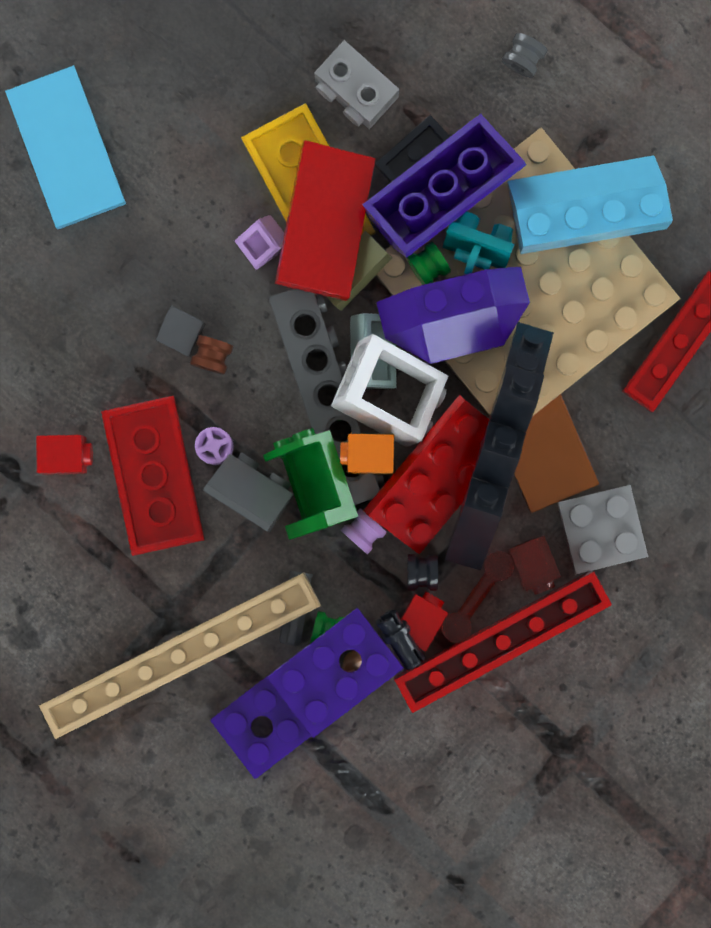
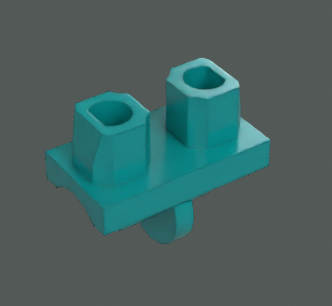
M466 211L449 225L442 248L455 252L454 259L467 263L464 274L472 273L474 267L483 270L489 269L490 266L506 268L515 245L511 243L513 229L499 223L494 224L490 235L478 231L477 227L480 218L476 214Z

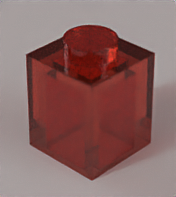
M544 535L507 549L523 591L532 589L534 595L554 588L553 580L561 578Z

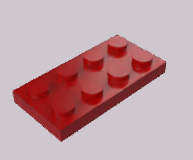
M459 395L363 511L404 544L420 554L462 504L489 419Z

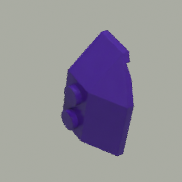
M520 266L486 269L413 287L378 301L376 304L385 339L425 362L434 364L503 347L528 307L530 300Z

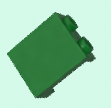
M314 428L295 433L292 437L273 443L275 450L263 455L265 462L278 458L283 460L302 520L285 526L289 540L358 517L330 430L315 434Z

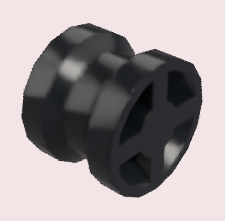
M416 554L407 555L408 591H416L419 587H427L430 591H438V554H429L426 558H419Z

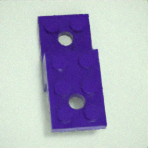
M357 607L303 650L297 652L211 718L210 721L252 777L257 779L308 738L317 736L404 667ZM346 650H354L361 656L362 663L355 671L348 672L340 666V655ZM265 716L272 721L273 731L270 735L260 737L253 732L252 722L256 717Z

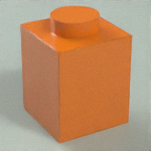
M348 434V442H341L340 445L341 465H348V473L393 474L394 435Z

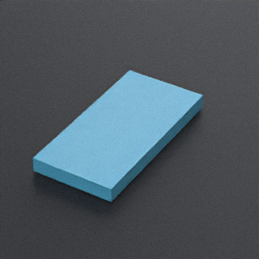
M74 65L5 91L57 229L126 204Z

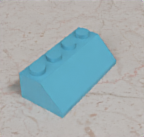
M654 155L509 180L507 182L520 254L665 230L673 221L667 186Z

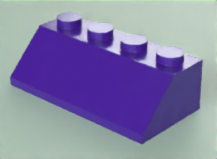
M479 114L362 205L374 227L392 248L408 257L526 166V163L482 114Z

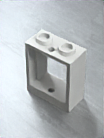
M372 334L358 341L331 407L381 434L394 435V441L408 447L422 442L425 435L433 427L431 418L434 410L441 405L445 398L446 389L444 386L448 375ZM378 358L426 384L410 425L362 399Z

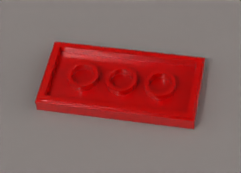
M304 140L301 146L275 284L345 301L350 298L366 213L362 204L368 201L376 158Z
M169 396L101 411L131 555L135 556L204 541L205 536L175 397Z

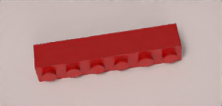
M588 571L422 661L417 667L396 675L394 681L411 712L414 713L608 608L612 604L595 572Z

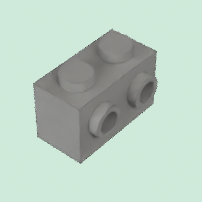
M345 40L314 72L315 82L318 83L315 87L316 90L329 102L336 99L345 107L343 114L358 127L364 124L370 130L399 98V88Z

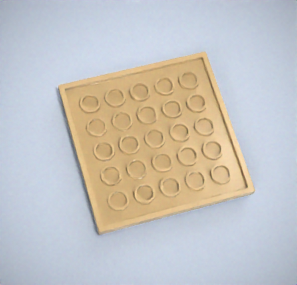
M542 127L514 148L525 161L526 166L468 210V212L476 214L480 218L477 227L478 231L490 235L494 224L499 223L513 229L511 243L515 245L506 268L521 266L530 300L528 307L518 322L554 333L543 374L544 379L538 403L533 416L681 299L630 236L520 254L507 182L509 180L575 169ZM449 225L413 252L415 254L422 252L425 245L430 241L440 250L451 269V273L446 276H438L433 279V282L466 275L464 270L467 263L454 259L455 252L442 248ZM392 246L387 248L386 251L393 258L376 276L393 296L413 287L421 286V282L414 274L406 257L394 250ZM474 267L472 273L482 271L483 269ZM516 326L503 347L445 361L489 417Z

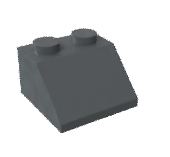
M242 452L238 458L229 454L208 481L203 491L262 529L271 532L294 496L293 493L288 491L291 484L273 472L269 478L256 470L260 464Z

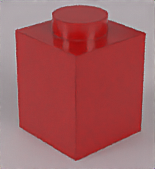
M36 436L38 474H87V465L93 464L92 443H86L85 436Z
M425 591L422 597L414 594L401 617V621L405 620L410 626L409 633L418 648L425 652L448 615L447 611L441 609L445 602Z

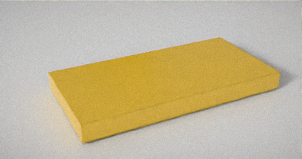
M306 103L241 137L286 223L302 143L306 140L329 146ZM365 213L362 234L366 231L372 236L375 234V230Z

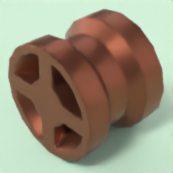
M198 335L196 343L199 348L197 354L192 356L190 364L225 375L227 369L225 364L226 356L232 353L233 345L214 338Z

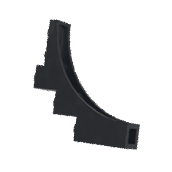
M517 323L482 444L452 531L445 557L447 561L481 571L500 522L508 488L517 468L526 432L538 403L553 332L524 323Z

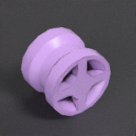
M206 428L196 437V453L207 464L221 465L227 456L233 453V440L221 428Z
M360 508L357 511L358 517L351 524L344 525L340 531L368 555L372 550L373 542L377 538H383L387 532Z

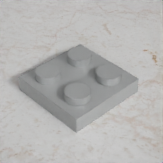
M631 485L557 502L574 574L648 557Z

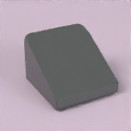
M171 305L156 341L189 357L197 342L198 335H201L206 324L200 319Z

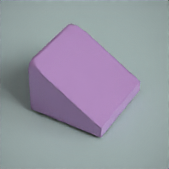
M268 215L253 223L235 240V243L253 267L258 270L281 253L285 233L274 218Z

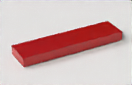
M710 271L706 272L622 390L623 393L651 413L655 411L711 332Z

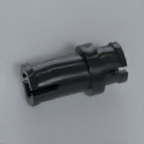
M391 610L380 616L381 619H377L376 625L383 632L381 638L385 644L391 645L402 662L404 669H413L421 664L420 661L425 660V655L420 651L409 631L411 628L405 620L401 621L396 610Z

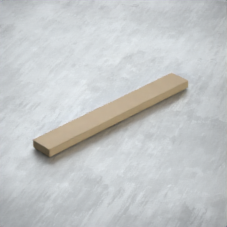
M304 572L39 705L54 738L57 739L320 607L321 604Z

